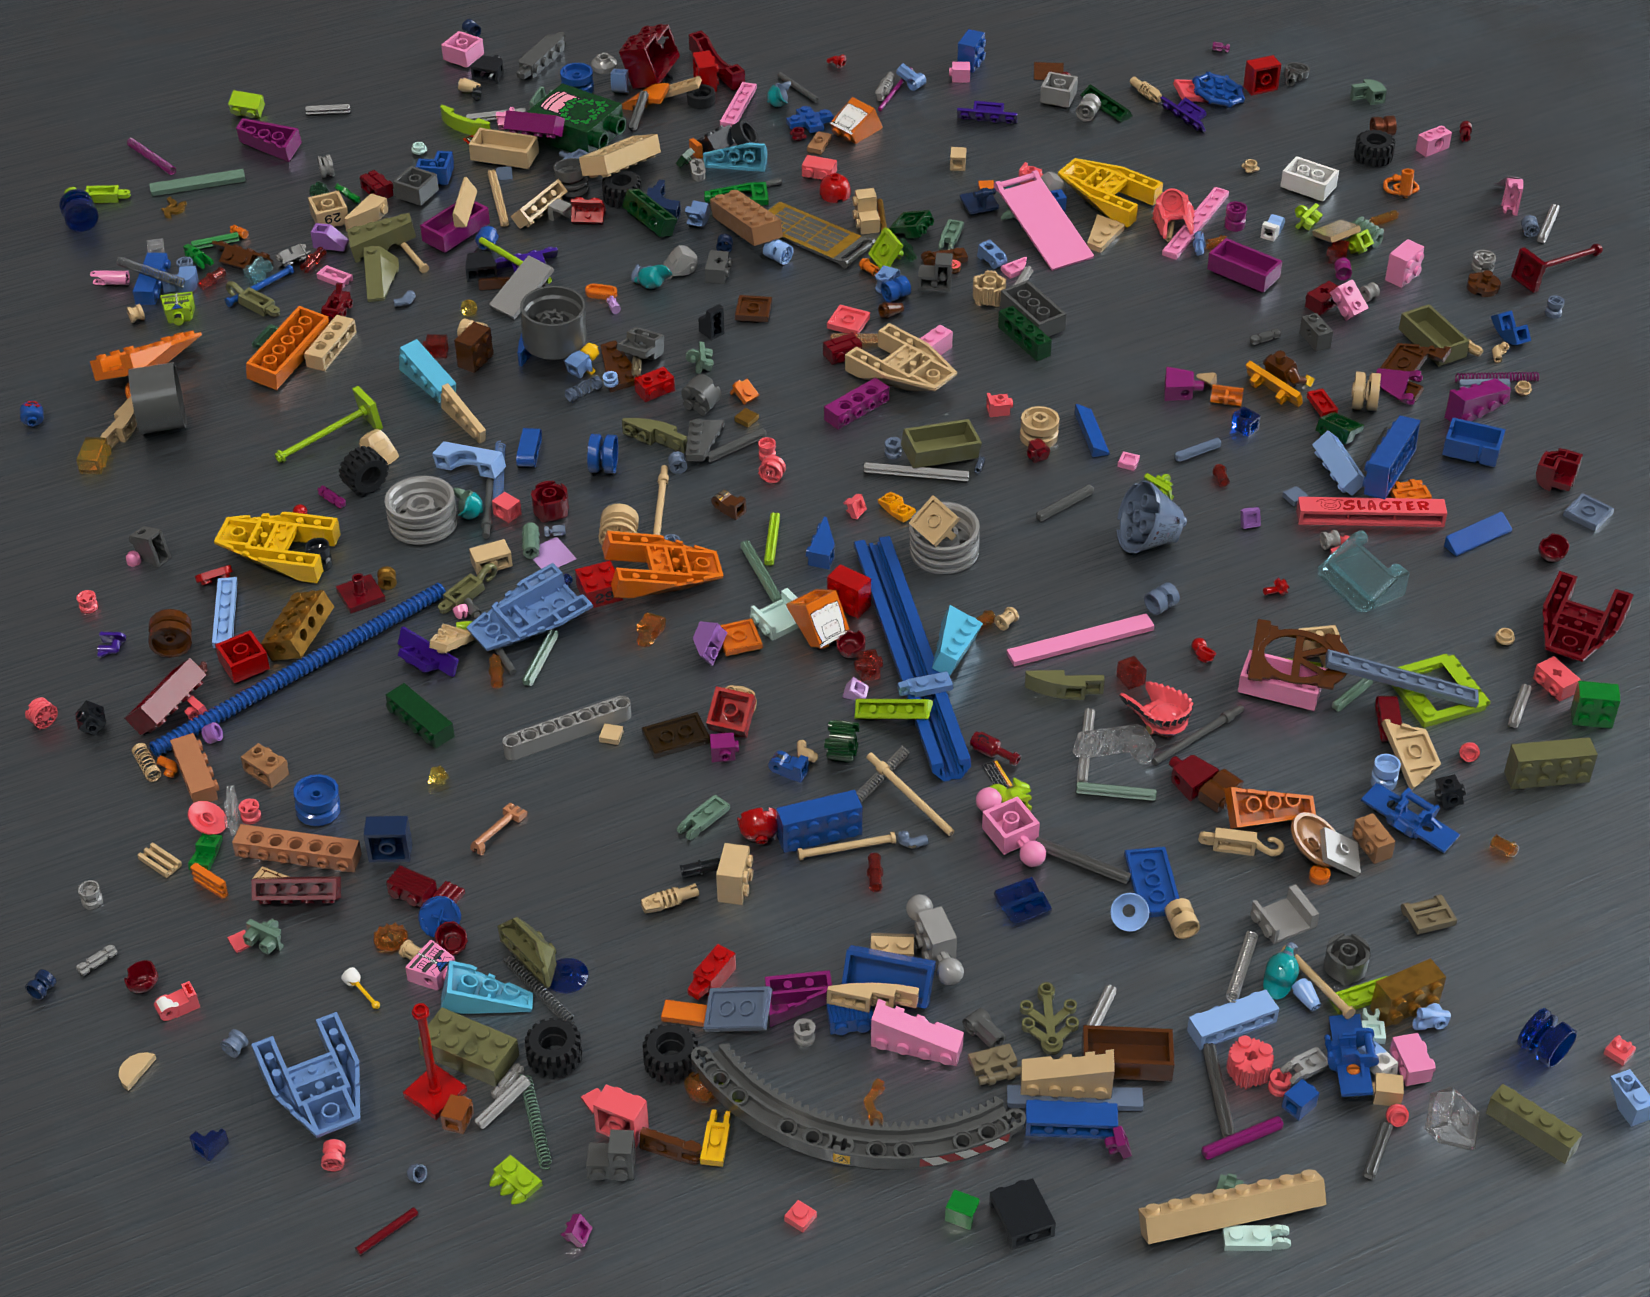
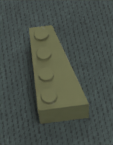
M410 213L347 229L350 248L356 263L360 262V258L364 257V247L381 246L388 250L393 244L399 245L416 238Z

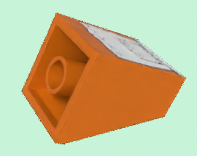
M854 97L847 102L830 122L832 132L836 136L840 135L846 141H851L855 144L883 128L875 108Z
M815 589L786 604L810 647L824 649L829 646V643L837 641L841 635L850 630L836 590Z

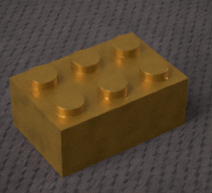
M1430 958L1376 981L1370 1009L1373 1013H1375V1009H1379V1020L1384 1021L1385 1027L1399 1024L1403 1019L1417 1016L1418 1008H1425L1430 1004L1440 1003L1446 976Z

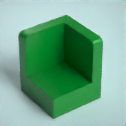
M954 1189L945 1207V1221L971 1230L973 1216L978 1208L980 1199Z

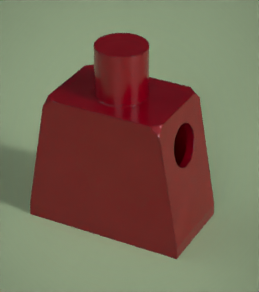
M1190 755L1183 761L1174 756L1169 761V766L1173 768L1172 783L1190 802L1198 797L1202 786L1209 780H1212L1219 772L1218 768L1195 755Z

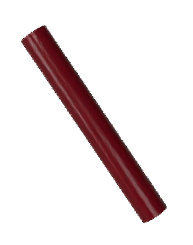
M414 1207L355 1247L356 1252L361 1256L418 1216V1211Z

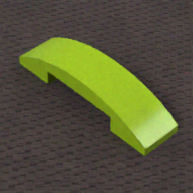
M445 105L440 106L442 120L456 131L474 136L479 128L491 129L490 122L480 118L471 120L455 114L453 108Z

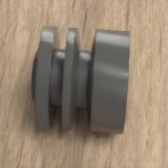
M567 158L554 164L555 179H559L568 191L563 197H577L589 191L588 177L582 176L578 158Z

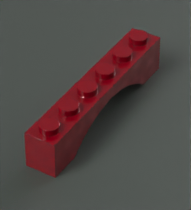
M702 30L689 34V50L692 53L710 50L712 56L715 57V64H718L719 67L717 76L732 90L739 89L741 83L745 82V70L738 64L730 65L723 61L715 51L709 37Z

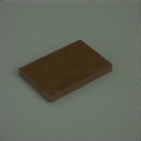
M698 712L642 727V733L654 759L710 743V736Z

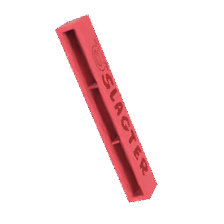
M1298 497L1296 509L1298 525L1445 527L1447 518L1444 499Z

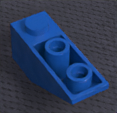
M824 516L822 522L817 526L816 535L812 536L811 546H808L806 549V557L808 558L809 566L829 570L835 558V544L828 519Z

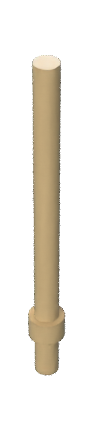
M666 465L661 466V473L658 476L659 489L653 534L660 535L665 491L669 481V476L667 475L668 466Z
M872 752L867 755L866 758L876 767V771L881 775H885L948 836L954 833L955 830L890 770V766L886 762L880 761Z

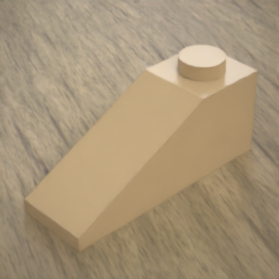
M369 194L344 218L346 231L354 226H362L369 222L380 220L387 214L389 209L387 198Z

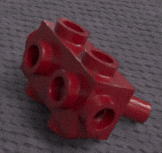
M336 283V290L332 292L325 305L321 308V314L329 317V323L336 315L346 317L347 309H351L353 306L350 292L342 291L343 283Z

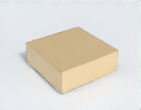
M604 723L599 736V742L619 745L624 732L623 726Z

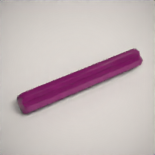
M1279 1116L1273 1117L1203 1146L1201 1150L1202 1155L1205 1159H1211L1281 1130L1284 1123Z

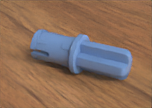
M1197 231L1194 233L1193 247L1197 256L1203 255L1206 245L1204 233Z

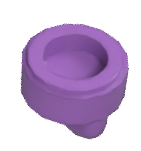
M216 722L202 728V737L206 743L213 744L222 740L223 732Z

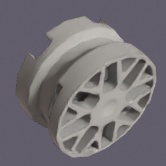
M330 154L325 157L318 156L317 160L321 177L334 176L335 173Z
M1489 250L1475 251L1471 268L1476 272L1493 271L1496 255Z

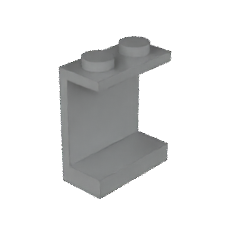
M1296 884L1288 888L1287 898L1263 908L1257 900L1253 901L1250 912L1252 920L1260 926L1264 936L1269 938L1273 944L1316 928L1319 918V912Z

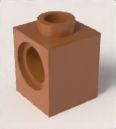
M450 1095L440 1115L444 1130L460 1134L465 1133L474 1114L472 1099L465 1096Z

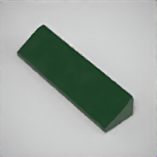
M1091 84L1080 94L1081 97L1090 93L1098 96L1101 101L1099 109L1119 122L1133 117L1129 109Z

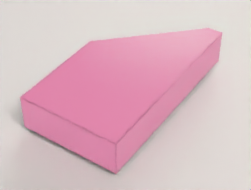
M1027 257L1002 265L1001 271L1010 279L1019 276L1026 266Z

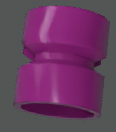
M1239 201L1227 204L1224 227L1227 230L1238 232L1245 228L1246 204Z

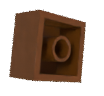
M473 322L454 340L457 365L464 370L475 373L494 355L490 327Z

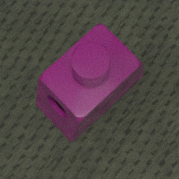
M1166 367L1164 401L1191 400L1193 391H1203L1204 381L1194 380L1193 371Z

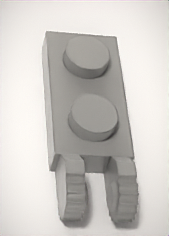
M1315 1047L1293 1057L1291 1061L1281 1067L1280 1071L1285 1074L1294 1068L1296 1073L1289 1080L1294 1085L1301 1079L1305 1080L1328 1069L1329 1064L1323 1052L1318 1047Z

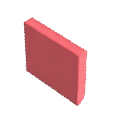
M245 930L227 937L236 953L251 947L244 943L243 935L246 932Z
M599 1088L581 1096L582 1101L592 1114L594 1113L593 1104L601 1093Z

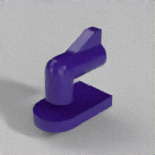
M100 632L99 636L102 643H112V645H99L98 658L109 654H117L120 651L121 643L126 641V635L121 632Z

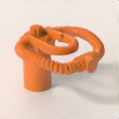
M1409 168L1403 169L1401 175L1394 174L1383 182L1385 192L1391 195L1402 196L1403 198H1408V196L1420 190L1419 185L1414 181V170ZM1400 181V183H1396L1393 185L1394 190L1388 188L1389 182Z

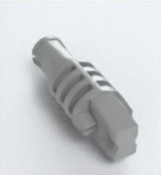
M888 72L886 77L879 83L875 92L877 101H883L889 95L893 87V81L896 78L893 72Z

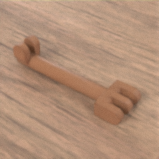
M509 803L503 808L504 817L473 841L470 846L471 850L477 851V854L482 856L485 853L484 843L511 820L518 823L521 822L528 812L524 809L521 810L518 806L515 807L513 803Z

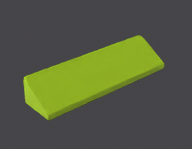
M856 699L855 718L929 719L933 701L929 699Z

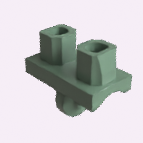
M699 342L698 350L691 349L686 352V360L690 363H695L697 374H701L702 370L711 371L714 364L713 360H711L713 350L705 348L704 342Z
M252 919L248 920L246 923L248 930L243 935L245 944L253 946L257 941H260V950L268 955L274 949L282 950L284 944L281 943V929L278 928V921L271 919L267 923L263 921L260 924Z

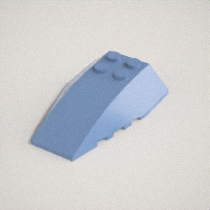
M551 563L521 580L513 591L509 590L505 594L504 599L499 603L496 601L491 606L492 609L490 611L482 613L469 624L467 630L486 651L495 650L525 641L559 627L593 608V604L583 594L577 596L565 584L564 576L560 569L554 563Z

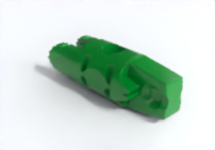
M190 244L183 246L185 256L192 258L193 263L202 270L205 269V264L209 266L214 264L213 259L197 247Z

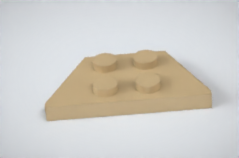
M1384 719L1381 724L1395 756L1400 760V768L1407 785L1413 790L1441 765V762L1426 729L1412 727L1404 723L1397 725L1390 723L1389 719Z

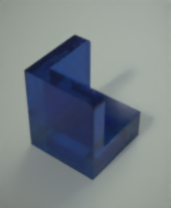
M220 1129L218 1132L211 1130L205 1137L195 1131L189 1137L193 1151L207 1161H211L229 1144L224 1129Z

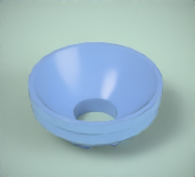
M1131 892L1124 893L1113 901L1110 914L1112 921L1119 929L1129 932L1136 931L1146 924L1149 918V907L1145 899L1140 895ZM1127 904L1133 905L1135 908V913L1130 917L1125 916L1122 912L1123 907Z

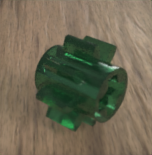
M316 182V185H311L309 194L310 196H317L329 193V189L326 188V184Z

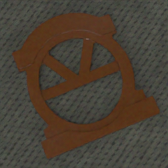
M1258 619L1248 680L1261 682L1262 679H1275L1293 684L1312 685L1318 688L1333 690L1334 685L1344 679L1348 673L1329 668L1323 670L1306 659L1326 655L1328 649L1350 654L1346 646L1340 641V635L1327 633L1324 636H1320L1313 632L1299 629L1279 630L1278 626L1271 625V621ZM1281 637L1296 638L1291 675L1276 670L1265 658L1264 651L1266 646L1275 639ZM1304 640L1315 641L1322 646L1302 651ZM1300 664L1318 675L1299 677Z

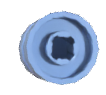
M775 239L764 244L763 254L782 265H786L793 256V247L779 239Z
M1392 754L1378 755L1374 761L1370 780L1371 785L1374 786L1378 783L1390 791L1394 790L1401 767L1400 760Z

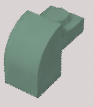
M1364 79L1363 83L1352 85L1350 99L1352 101L1367 99L1370 105L1385 103L1387 90L1378 81Z

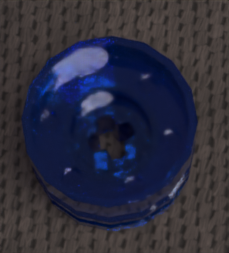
M74 189L66 192L60 198V211L66 225L71 230L76 232L89 231L97 224L99 218L98 211L88 192Z
M1542 1008L1525 1024L1518 1036L1517 1045L1521 1048H1526L1529 1054L1537 1051L1536 1059L1548 1068H1552L1567 1055L1577 1038L1578 1032L1566 1022L1558 1024V1016L1551 1015L1550 1010Z

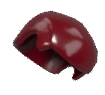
M1551 533L1539 543L1538 551L1546 561L1559 562L1567 555L1570 545L1568 540L1562 535Z
M848 630L837 640V651L845 658L859 657L865 650V635L860 630L857 632Z
M455 921L444 922L435 932V943L451 955H458L465 950L468 943L466 930Z
M142 960L134 963L127 969L128 977H125L124 981L130 992L142 994L153 989L159 977L152 961Z

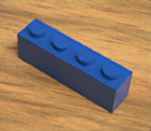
M147 253L143 263L166 273L171 268V261L168 259L167 253ZM139 273L133 289L135 304L155 305L157 299L160 298V291L163 289L162 281Z
M1026 1100L1025 1136L1089 1139L1115 1137L1113 1128L1118 1127V1104Z

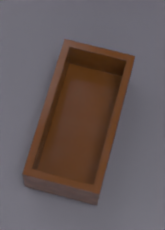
M1083 1025L1082 1056H1085V1052L1095 1051V1055L1106 1054V1050L1114 1049V1079L1172 1081L1175 1066L1173 1029Z

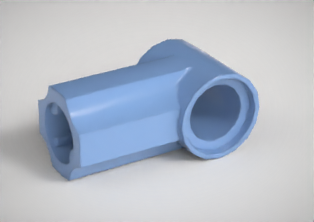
M904 63L896 71V74L907 82L908 88L912 91L926 84L927 80L923 73H915Z

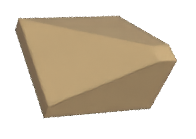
M1214 372L1196 375L1200 381H1204L1205 384L1211 387L1213 384L1217 385V374Z

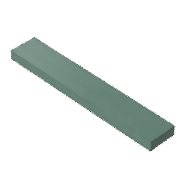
M237 169L149 183L151 196L153 197L246 182L244 170Z

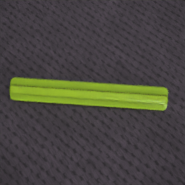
M778 512L770 514L764 564L766 566H772L775 560L780 514Z

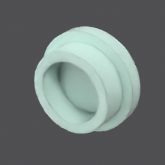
M415 142L411 150L416 155H423L427 151V147L423 142Z

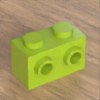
M233 90L228 106L231 114L260 119L265 102L260 94Z

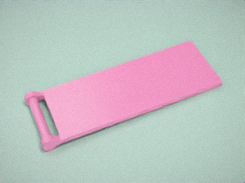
M1038 170L1006 181L994 182L995 190L1000 193L1052 271L1094 258V254L1041 179ZM1032 179L1035 180V181H1032V182H1029V183H1026V184H1022V185H1019V186H1015V187H1012V188H1008V189H1005V190L1003 189V188H1005V187H1008V186H1011V185H1015V184H1018V183H1022V182H1025V181H1029V180H1032Z

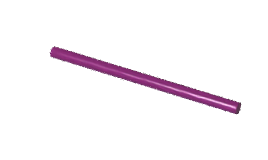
M900 79L878 107V111H882L904 83V79Z

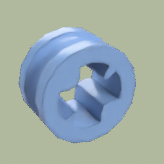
M608 371L603 374V383L606 387L611 388L618 385L619 380L616 372Z

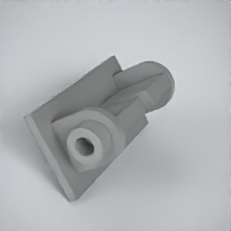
M300 243L290 248L293 254L288 249L277 253L275 258L278 262H281L278 268L282 266L286 268L287 265H293V262L296 260L301 262L307 259V255L311 251L306 252V245Z

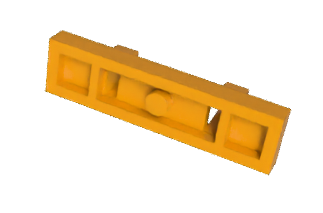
M1252 361L1245 365L1247 374L1251 377V386L1257 388L1263 384L1277 393L1275 395L1276 402L1280 405L1289 401L1299 408L1303 404L1302 395L1299 391Z

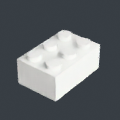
M1296 156L1283 170L1280 187L1309 196L1318 201H1324L1337 187L1339 170Z

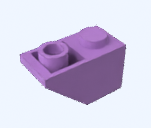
M315 223L311 231L313 248L339 252L345 251L349 243V239L330 224Z
M700 621L693 640L700 657L713 666L727 632L718 623Z

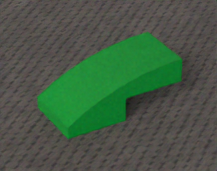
M202 833L195 844L196 852L188 862L189 870H191L190 867L194 863H198L210 871L218 855L223 840L222 835Z

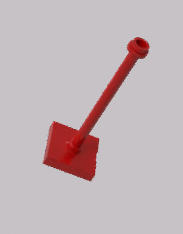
M418 1003L412 1009V1016L418 1021L427 1071L403 1091V1096L409 1102L421 1108L430 1117L437 1120L450 1095L463 1096L467 1092V1086L435 1064L427 1024L430 1011L424 1003Z

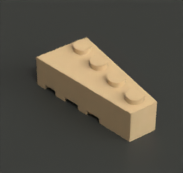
M1114 1049L1106 1050V1054L1095 1055V1051L1085 1052V1056L1072 1057V1054H1065L1059 1059H1053L1051 1056L1022 1059L1021 1095L1111 1099L1114 1080Z

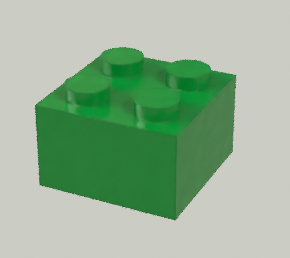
M1578 681L1570 708L1572 725L1612 729L1621 702L1619 684Z

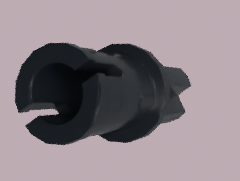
M720 858L704 861L699 859L695 863L680 865L682 878L698 874L703 876V873L717 871Z

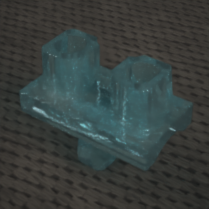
M258 256L251 265H246L243 271L245 277L250 278V284L253 286L259 281H263L266 278V272H271L273 266L270 260L264 261L262 256Z

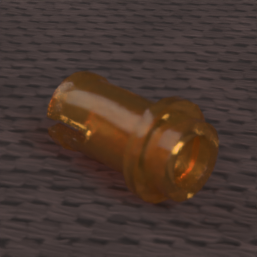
M1219 235L1216 238L1206 239V243H1209L1206 244L1207 249L1215 248L1227 237Z
M985 610L976 619L983 623L982 628L987 624H993L996 616L992 610Z
M1497 834L1493 837L1490 844L1491 847L1506 853L1508 857H1514L1519 850L1516 842H1510Z

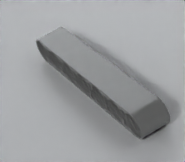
M617 696L508 734L502 740L504 756L508 760H517L600 731L604 723L617 725L628 721L631 718L630 699L626 696Z

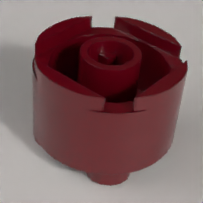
M544 481L538 483L534 490L532 489L533 513L541 522L547 523L567 517L569 502L567 488L564 484L560 483L561 485L555 484V481Z

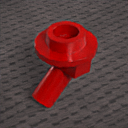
M844 54L827 58V63H834L837 68L843 67L847 61Z
M1278 577L1273 581L1275 586L1263 588L1264 595L1279 592L1283 596L1288 594L1287 589L1290 587L1285 579L1281 580Z

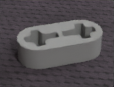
M702 159L691 160L690 171L692 179L694 181L705 180L706 170L704 161Z

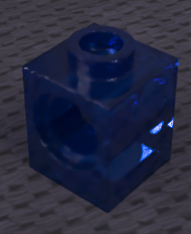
M1244 406L1232 415L1231 428L1249 437L1259 429L1261 415Z

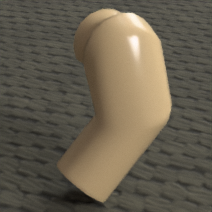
M1502 342L1492 349L1495 363L1502 361V355L1509 349L1508 343Z
M805 740L797 741L798 758L803 755L808 757V762L815 763L818 760V754L812 749L807 748Z

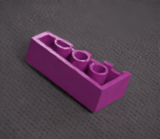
M1495 378L1481 382L1480 385L1472 384L1470 388L1461 387L1458 391L1455 389L1450 390L1444 418L1450 422L1452 418L1471 422L1481 418L1498 407L1506 405L1510 400L1511 388Z

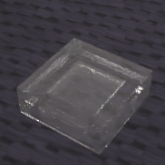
M163 238L147 240L148 253L165 252Z

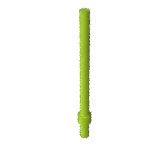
M479 238V243L514 264L520 266L523 263L522 260L487 239ZM549 277L546 281V283L548 284L552 282L551 277Z

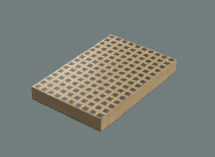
M1338 220L1315 229L1312 233L1314 237L1333 243L1359 233L1361 228L1359 225Z

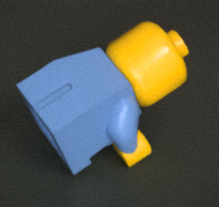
M587 343L581 350L571 354L564 361L568 373L580 379L585 372L593 375L596 371L592 367V362L599 355L598 346Z

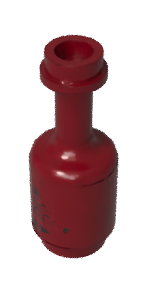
M975 732L970 740V746L974 750L990 758L999 755L1009 760L1010 765L1015 766L1021 760V755L1018 752L1011 753L1001 748L1000 740L984 732Z

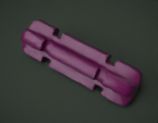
M322 485L317 489L320 496L338 508L342 509L346 506V500L326 486Z

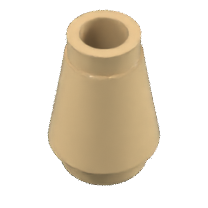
M463 78L459 80L458 90L462 93H472L473 87L476 88V85L481 87V84Z

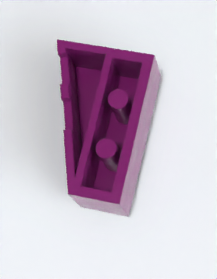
M830 970L766 976L765 986L772 988L768 1015L769 1028L826 1005L827 988L832 986Z

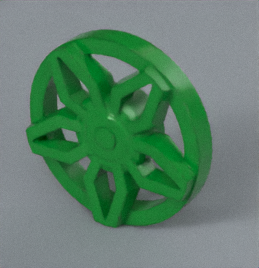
M339 184L335 185L334 189L336 191L339 190L343 196L360 204L359 196L351 193L346 187H342Z

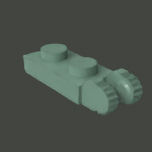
M948 219L940 236L938 250H943L945 243H948V250L954 249V245L957 243L964 228L963 221Z
M713 795L679 824L677 832L680 834L687 832L686 838L690 841L694 840V838L698 837L700 831H704L728 812L730 804L717 795Z

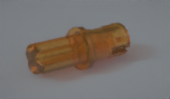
M493 654L489 658L490 668L488 670L491 676V685L493 688H501L503 686L502 674L504 673V668L501 666V657Z

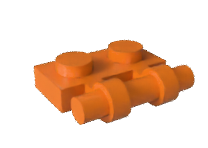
M1409 479L1407 482L1396 481L1390 494L1392 498L1432 499V495L1426 485H1423L1422 480Z

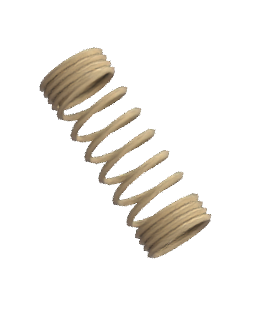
M145 743L134 745L131 751L141 767L145 778L150 782L157 781L162 773ZM140 747H145V748H142V749H145L142 753L137 754V753L140 751V750H138V751L136 752V754H135V751H136L138 748H140ZM149 756L148 759L141 761L144 757ZM151 759L149 763L143 764L145 761ZM153 763L152 766L145 768L146 765ZM152 771H156L154 774L158 772L156 776L148 777L151 776L149 775V773H151Z

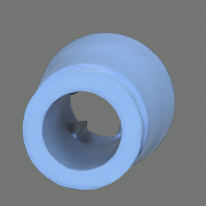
M1302 978L1293 984V994L1311 1012L1321 1007L1322 1004L1311 981Z

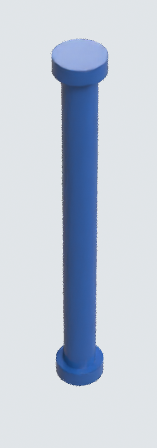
M287 265L285 269L250 288L258 291L288 274L292 275L294 269L291 265ZM239 294L231 298H225L226 305L232 307L238 301Z

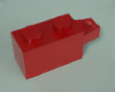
M717 944L693 972V981L687 989L688 995L699 1000L704 995L709 996L710 988H721L736 970V953Z

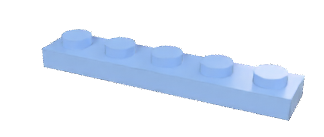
M237 577L218 578L212 636L213 648H216L215 644L230 639L234 635L238 587Z

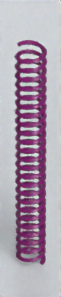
M128 139L127 145L169 175L176 173V168L135 139Z
M1537 371L1535 373H1520V381H1522V373L1523 381H1529V373L1530 381H1532V379L1534 382L1536 381V373L1537 381H1539V374ZM1479 372L1477 374L1457 373L1455 382L1457 383L1461 379V375L1462 379H1464V375L1466 376L1465 379H1468V375L1469 379H1471V374L1472 379H1478V374L1479 379H1481V374L1483 375L1482 379H1485V374L1486 379H1488V374L1489 379H1495V374L1496 379H1498V374L1500 375L1499 379H1502V374L1503 379H1505L1506 374V378L1510 379V382L1512 381V374L1513 382H1515V374H1517L1516 381L1518 382L1520 372H1491V374L1489 372L1484 374Z

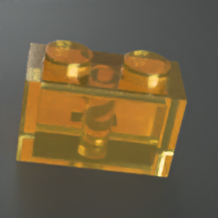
M85 437L76 459L80 474L102 473L103 468L106 467L107 458L111 455V446L108 445L107 438Z

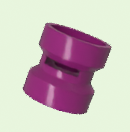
M1339 258L1335 261L1336 278L1342 281L1348 280L1352 276L1350 260Z

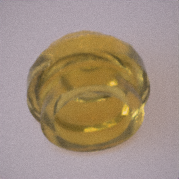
M469 299L463 301L461 304L462 313L466 316L474 315L477 312V304Z
M441 765L438 767L434 766L430 769L427 782L431 785H443L449 779V776Z

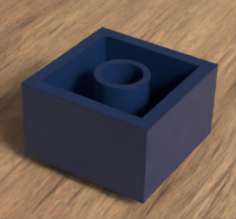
M408 816L366 817L364 841L369 863L410 862L412 838Z

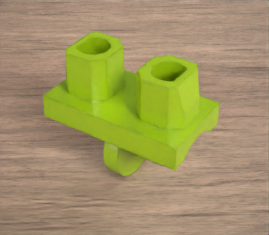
M1315 203L1309 210L1304 205H1298L1295 208V214L1301 221L1295 227L1300 229L1303 226L1309 231L1315 223L1317 224L1323 216L1317 210L1319 205Z
M1149 473L1144 475V480L1152 482L1171 500L1174 499V495H1172L1173 483L1170 482V475H1157L1156 478Z

